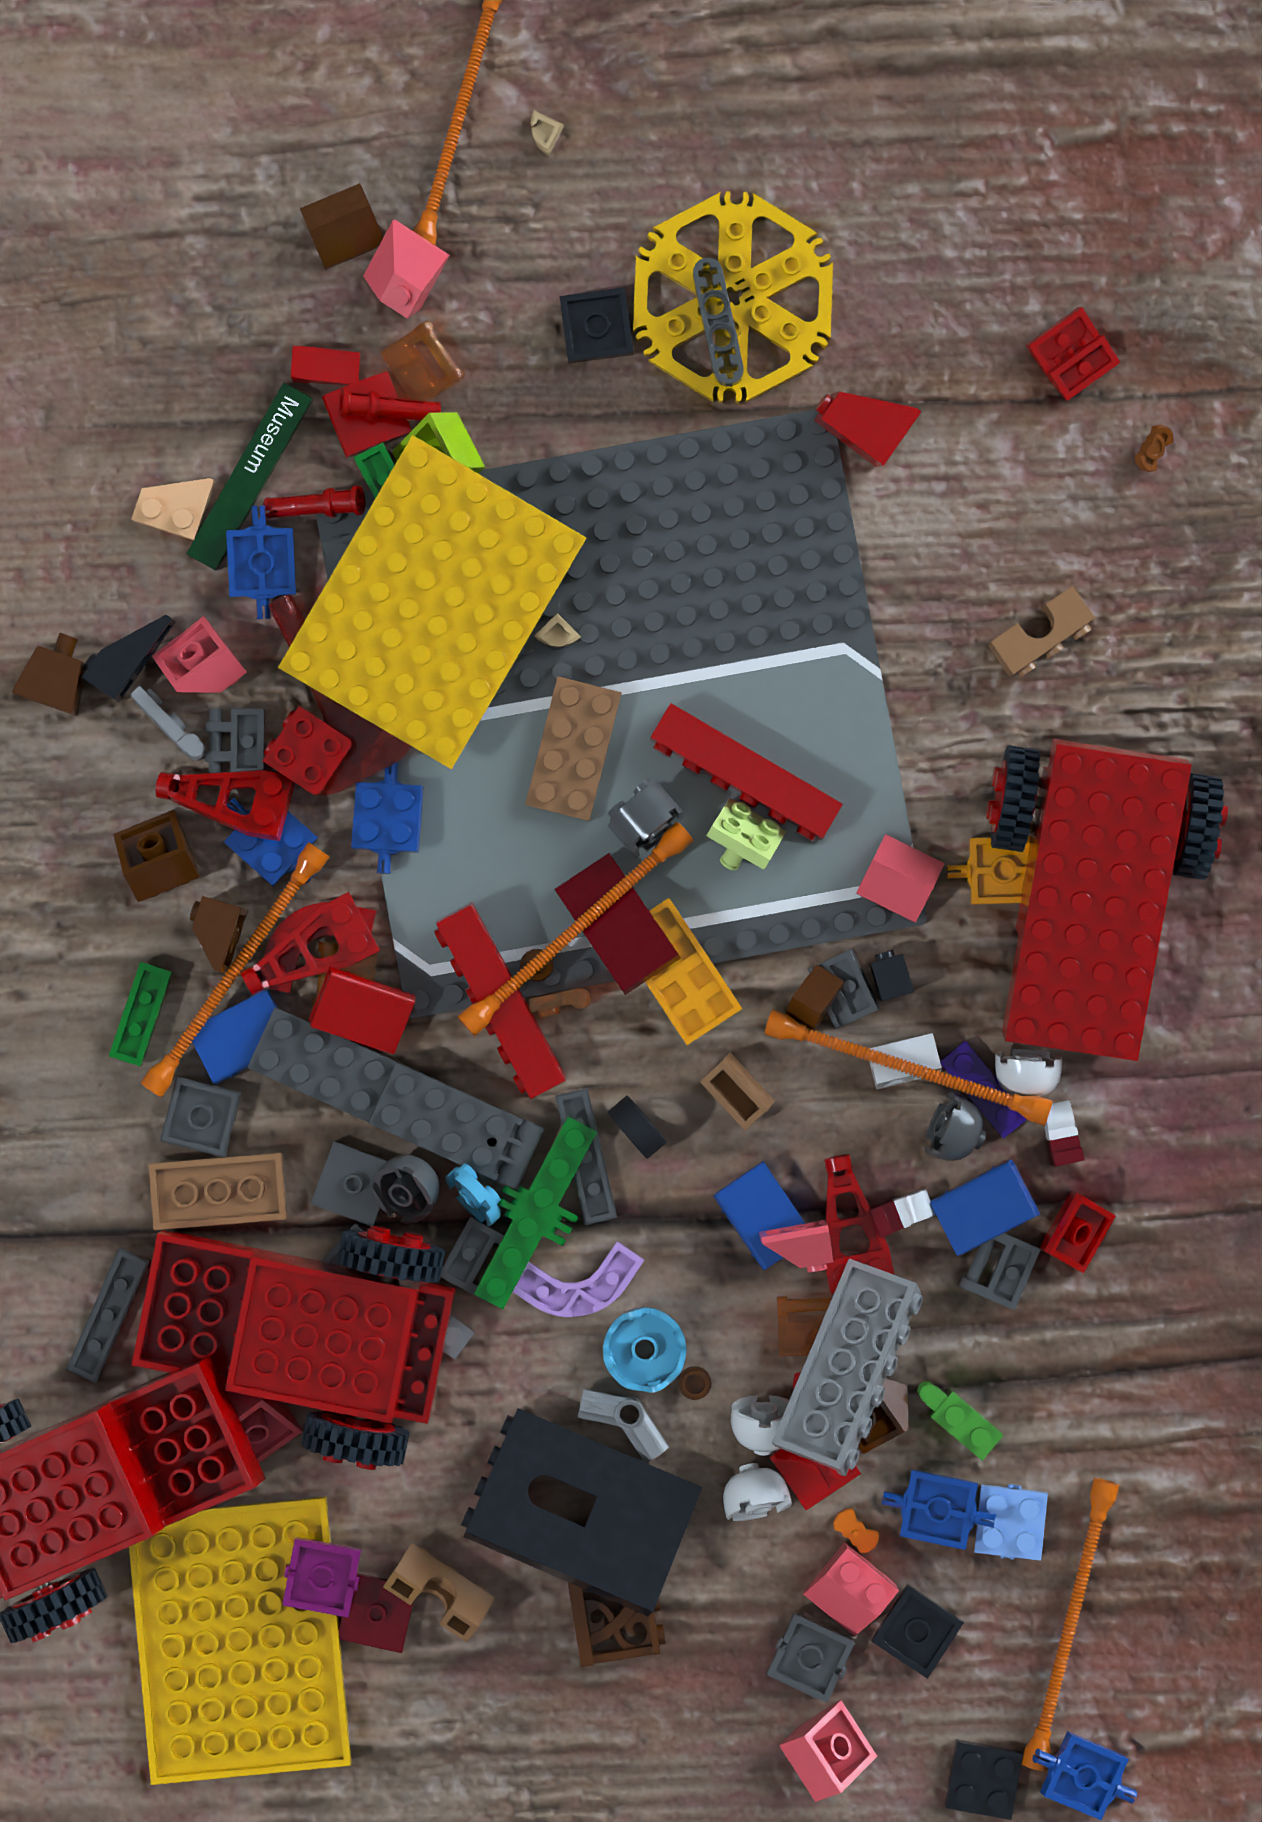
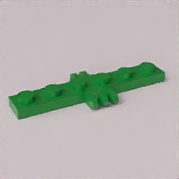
M567 1117L530 1189L519 1186L518 1190L515 1191L506 1185L504 1186L502 1191L512 1196L513 1199L510 1203L500 1198L501 1201L497 1204L507 1209L504 1215L513 1221L474 1295L504 1309L541 1237L544 1236L564 1246L566 1240L562 1236L556 1235L555 1232L558 1228L570 1234L572 1228L561 1223V1221L565 1217L567 1220L576 1223L578 1216L558 1205L597 1133L596 1131Z

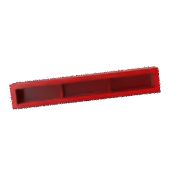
M672 703L668 706L650 737V740L655 743L653 749L669 758L673 753L682 758L684 761L681 765L695 774H699L701 770L712 776L710 782L725 791H728L729 787L741 793L739 796L741 801L754 808L758 804L770 810L767 814L770 818L785 825L786 821L791 822L798 827L796 832L812 842L815 838L823 839L843 803Z
M473 902L436 921L438 929L434 930V934L441 947L445 948L448 946L454 956L449 961L458 977L464 975L470 987L465 990L472 1004L483 1001L488 995H495L494 992H498L497 990L501 989V986H504V983H507L513 977ZM517 988V991H514L510 997L501 1002L500 1008L494 1012L485 1029L490 1036L496 1034L501 1043L497 1050L505 1065L511 1063L517 1074L513 1076V1080L520 1093L527 1092L530 1099L566 1081V1075L520 989Z

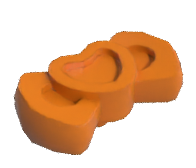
M846 1508L837 1513L833 1521L834 1530L841 1532L845 1538L850 1539L852 1545L856 1546L859 1553H868L876 1548L879 1541V1532L865 1529L863 1522L856 1519L854 1509Z

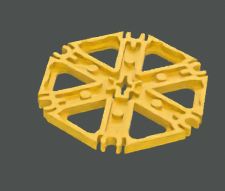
M726 191L723 206L720 204L721 192L653 227V231L663 236L662 239L653 232L648 233L647 238L654 242L656 246L651 251L641 246L638 249L640 256L644 259H649V261L642 260L636 255L633 333L642 328L647 329L638 332L635 339L637 342L642 339H649L652 342V346L643 351L645 357L654 355L656 351L659 352L654 358L648 359V362L712 402L713 391L716 388L718 389L717 400L719 403H723V394L730 390L736 395V404H740L742 400L741 390L745 389L746 391L745 403L813 368L814 365L807 363L803 357H806L812 363L818 362L819 357L811 352V347L813 345H820L826 349L828 342L823 337L817 336V334L823 335L829 340L831 339L833 262L828 266L820 267V265L829 262L831 255L828 253L819 257L814 253V249L823 244L822 238H816L810 244L807 243L811 238L818 236V233L754 193L753 205L750 207L748 206L749 195L747 192H743L742 203L735 205L730 200V191ZM706 215L715 216L719 221L718 262L723 269L727 291L732 290L734 294L742 293V296L739 297L738 305L734 306L730 302L743 362V376L736 385L731 387L720 385L713 373L707 377L697 375L672 357V350L705 333L697 297L659 317L652 316L647 309L648 279L654 272L661 273L696 295L693 269L695 264L703 258L681 245L676 239V234L681 228ZM765 217L793 235L794 244L792 247L751 268L752 224L756 218ZM709 266L703 267V273L698 274L699 277H705L708 286L707 290H701L702 294L710 290H721L720 286L715 289L713 288L712 277L717 272L710 271ZM809 277L816 279L819 284L818 316L812 322L803 321L769 300V298ZM744 279V282L736 285L737 282ZM716 297L708 299L705 303L706 311L712 315L720 314L724 309V304H721L723 301ZM751 329L790 354L788 364L760 379L752 378L747 372L748 330ZM725 330L715 331V345L719 347L727 346L731 341L730 334ZM734 350L727 354H715L716 359L723 356L724 368L719 372L720 374H726L727 379L733 378V373L738 370L737 367L730 366L728 358L729 354L735 355Z

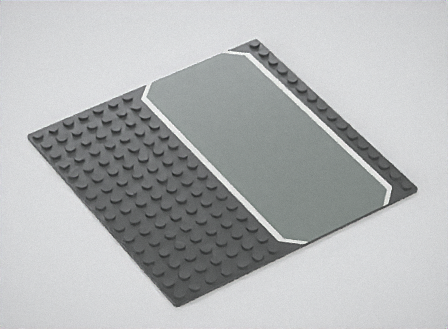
M815 409L485 469L479 473L481 476L575 530L587 539L453 769L439 763L352 711L364 782L376 783L384 781L385 761H390L391 763L396 761L399 762L398 782L404 785H422L424 787L419 853L401 852L391 855V874H381L402 991L415 995V1004L409 1016L410 1018L462 1010L473 1005L465 990L470 987L464 975L461 977L456 975L449 961L454 956L448 946L445 948L441 947L434 934V930L438 929L436 925L438 919L473 902L511 975L514 976L515 974L517 975V972H520V962L526 952L532 949H546L545 947H549V943L552 944V941H555L556 937L559 938L558 935H562L561 933L565 932V929H568L575 921L554 890L555 888L608 853L611 854L625 876L635 867H638V864H641L652 853L651 851L657 845L647 852L640 848V856L634 857L608 827L611 819L608 812L620 801H624L626 804L635 796L633 793L635 788L647 779L652 784L658 782L684 811L685 814L681 821L675 817L671 824L673 825L676 822L681 824L691 835L694 842L683 852L667 858L663 863H657L654 869H651L645 877L638 880V883H635V886L632 887L648 910L670 898L712 963L925 924L927 920L925 906L916 923L856 894L885 834L913 847V841L838 438L814 421V418L819 413ZM371 491L364 492L366 506L363 515L357 516L354 513L338 514L335 518H330L324 513L316 514L321 546L324 542L356 533L375 500ZM322 546L327 579L329 580L331 571ZM558 613L581 638L577 642L565 647H551L538 641L534 635ZM557 676L622 692L590 821L525 805ZM670 703L843 803L823 839L815 838L812 842L796 832L798 827L791 822L786 821L785 825L775 821L767 815L770 810L758 804L754 808L739 799L741 793L729 787L728 791H725L711 783L712 776L701 770L699 774H695L681 764L684 761L682 758L673 753L669 758L653 749L655 743L650 740V737ZM729 798L746 804L750 807L751 811L763 818L775 821L780 828L787 831L764 870L744 858L738 870L727 869L720 862V858L727 848L706 836ZM581 931V934H578L574 940L571 939V942H568L565 948H562L558 954H555V957L552 956L554 968L547 979L540 982L527 980V982H523V985H520L519 989L523 997L527 998L614 982L615 980Z

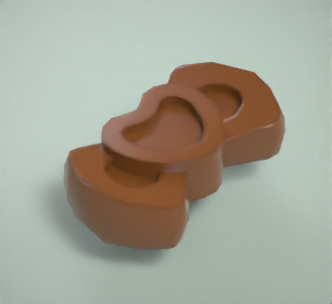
M1163 425L1152 426L1146 441L1141 444L1140 451L1135 454V463L1140 470L1146 472L1157 470V459L1164 455L1165 446L1172 444L1174 441L1173 433L1169 427Z

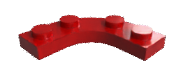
M328 902L308 905L289 915L272 934L264 957L313 912ZM358 907L372 933L377 911ZM320 927L309 937L307 946L315 939L323 936H334L329 927ZM294 946L278 958V964L283 972H291L297 969V964L302 954L299 947ZM260 972L259 977L263 983L265 981V975L263 972ZM294 981L267 988L291 993Z

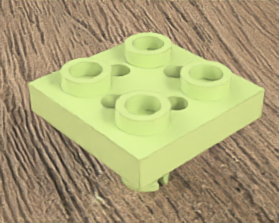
M729 798L706 836L727 848L720 858L721 864L727 869L738 870L744 858L764 870L787 831L780 828L775 821L763 818L751 811L750 807L746 804Z

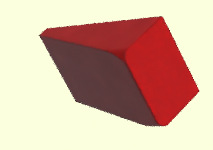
M293 346L291 380L298 383L352 384L359 381L361 353L308 346Z

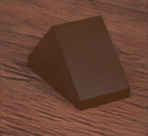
M817 964L792 996L786 1014L790 1015L798 1023L806 1025L809 1030L813 1029L814 1032L818 1029L845 981Z

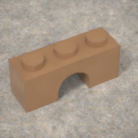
M1071 586L1042 607L1050 621V630L1047 636L1032 638L1017 623L987 645L1009 677L1018 673L1020 678H1022L1037 667L1034 661L1045 654L1047 659L1051 658L1064 649L1061 642L1070 636L1076 641L1091 630L1088 624L1095 617L1074 586Z
M413 1543L410 1544L383 1586L409 1605L414 1602L419 1594L424 1592L438 1596L445 1607L444 1616L439 1624L465 1642L477 1630L495 1599L483 1587L472 1583L460 1575L457 1570L445 1565L431 1556L427 1550L419 1548Z

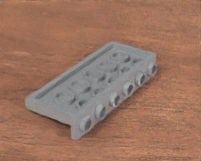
M848 1259L773 1438L772 1444L775 1447L835 1469L838 1474L846 1476L848 1469L855 1467L859 1458V1450L857 1448L862 1437L866 1438L872 1426L870 1416L874 1406L879 1407L885 1394L883 1384L887 1375L892 1376L897 1366L898 1357L895 1356L900 1344L904 1345L909 1337L910 1326L908 1324L912 1314L916 1315L921 1308L923 1296L920 1295L921 1291L917 1283Z

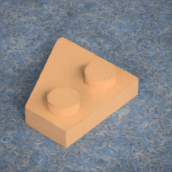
M207 478L142 488L131 520L194 541L200 530L215 481Z

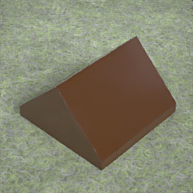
M360 183L300 208L325 270L377 249L383 239L372 208Z

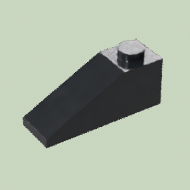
M164 615L101 649L98 655L93 653L83 666V670L86 672L82 678L120 703L176 621L168 615Z

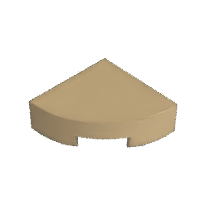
M534 110L531 117L533 140L544 154L550 156L564 126L562 123Z
M558 613L534 635L538 641L551 647H565L577 642L581 638Z

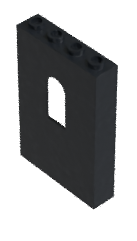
M519 1408L514 1417L507 1415L500 1434L505 1435V1439L501 1447L494 1446L487 1464L493 1466L489 1477L481 1476L474 1495L480 1497L475 1509L468 1507L461 1526L467 1528L463 1537L649 1617L655 1609L702 1487ZM539 1476H549L596 1496V1501L585 1527L535 1506L528 1496V1487L532 1480Z

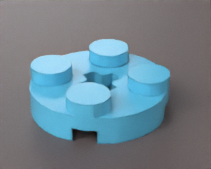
M464 1163L460 1167H455L445 1177L448 1187L451 1190L456 1186L460 1194L456 1197L459 1203L476 1220L481 1223L487 1220V1226H491L501 1216V1210L497 1205L501 1201L499 1195L488 1185L484 1188L476 1180L478 1178L477 1174L468 1164Z

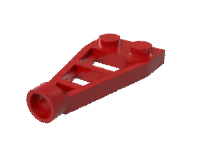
M264 770L188 775L161 772L156 781L155 794L157 798L171 800L247 836L280 841L296 783L281 773ZM200 786L221 787L216 805H208L196 800ZM238 788H253L256 790L249 814L241 815L227 807L232 790Z
M347 892L319 907L256 965L240 973L250 993L255 995L267 987L327 973L329 966L337 969L351 967L381 950L350 892ZM320 927H329L339 944V951L332 956L315 958L307 948V941ZM294 946L299 947L306 960L305 966L291 972H283L278 964V958ZM257 971H261L264 973L265 981L263 983L260 977L258 976Z
M850 1154L825 1158L824 1163L827 1172L825 1222L829 1228L833 1262L826 1263L827 1269H825L830 1294L835 1293L848 1259L895 1275L890 1249L885 1238H880L872 1215L869 1212L868 1202L851 1169ZM846 1170L842 1176H836L833 1173L836 1171ZM850 1192L855 1197L859 1214L855 1217L839 1219L836 1210V1197L841 1193ZM850 1225L861 1226L870 1242L869 1249L865 1252L851 1255L842 1254L839 1249L842 1229Z

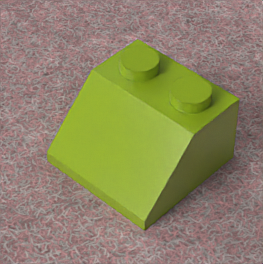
M457 412L428 413L392 450L396 461H398L411 436L414 435L478 474L485 468Z

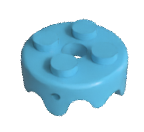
M649 1307L631 1309L616 1318L608 1328L603 1344L605 1366L614 1379L627 1389L649 1393L660 1391L669 1385L682 1371L686 1358L684 1334L677 1322L661 1310ZM640 1340H649L653 1343L655 1350L650 1357L641 1358L636 1354L635 1346Z

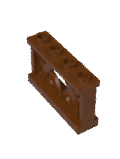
M568 1582L581 1667L660 1654V1645L666 1644L663 1624L656 1625L655 1612L661 1611L659 1598L653 1613L649 1617L625 1606L614 1617L606 1604L595 1599H585L584 1592H587V1590ZM594 1610H601L609 1622L604 1625L603 1618L599 1622H593L591 1620V1613ZM641 1622L647 1629L646 1638L638 1644H632L625 1640L620 1629L625 1625L629 1633L637 1635L633 1626L635 1623ZM612 1635H615L617 1642L621 1646L620 1648L593 1652L594 1645L601 1643Z

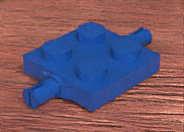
M251 506L253 526L243 530H226L229 597L256 599L257 619H263L262 606H264L265 619H271L270 599L278 595H296L293 528H273L266 525L265 506H259L260 519H258L257 506Z
M385 761L384 781L376 783L356 782L351 848L355 850H370L377 853V874H391V855L401 852L419 853L424 787L422 785H404L398 782L399 762L392 761V763Z
M235 798L230 801L235 808L229 803L227 804L230 810L241 815H247L251 811V809L249 811L245 809ZM288 811L280 841L247 836L234 830L224 843L274 887L284 875L295 870L301 851L308 842L313 845L318 840V837ZM311 877L307 880V883L312 880Z
M912 1469L909 1487L904 1495L886 1491L883 1494L882 1505L901 1508L903 1519L900 1531L901 1537L966 1550L969 1532L974 1524L994 1528V1521L996 1520V1514L977 1511L975 1499L978 1482Z
M1067 1731L1059 1750L1054 1756L1041 1749H1036L1035 1751L1038 1756L1033 1754L1032 1761L1048 1768V1775L1040 1793L1044 1797L1089 1816L1102 1820L1108 1805L1115 1797L1131 1804L1135 1801L1133 1797H1137L1135 1789L1121 1784L1122 1774L1129 1759L1123 1754Z

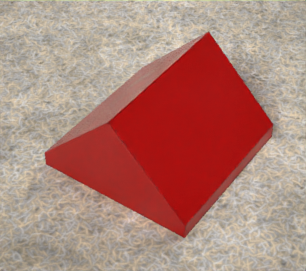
M1070 1190L1038 1248L1084 1273L1116 1215L1077 1192Z

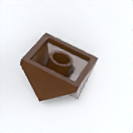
M889 1379L885 1380L883 1388H885L883 1400L879 1407L874 1406L870 1419H872L870 1432L866 1438H861L858 1445L863 1454L909 1429L907 1385Z

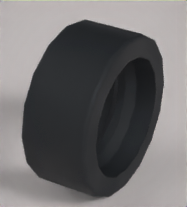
M628 1095L608 1110L610 1117L646 1159L650 1158L667 1143L665 1138Z

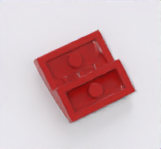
M1077 307L1025 345L1050 382L1066 401L1121 363L1104 335H1099L1082 307Z
M388 371L342 387L348 388L349 392L368 394L369 391H376V393H379V396L398 398ZM342 388L322 397L346 458L361 454L382 442L384 444L406 437L412 431L407 419L377 417V419L370 421L364 416L354 415L340 418L339 397Z

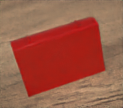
M329 966L308 1021L311 1022L310 1027L394 1055L415 1004V995L399 990L398 987L393 988L352 974L349 971Z

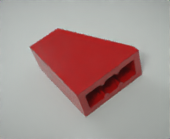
M839 391L832 393L831 396L826 394L815 408L819 413L814 418V421L873 466L880 467L884 466L921 411L915 407Z

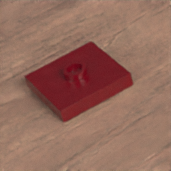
M357 1573V1577H360L358 1589L353 1594L349 1617H342L339 1640L402 1653L413 1603L409 1605L385 1589L383 1586L387 1579Z

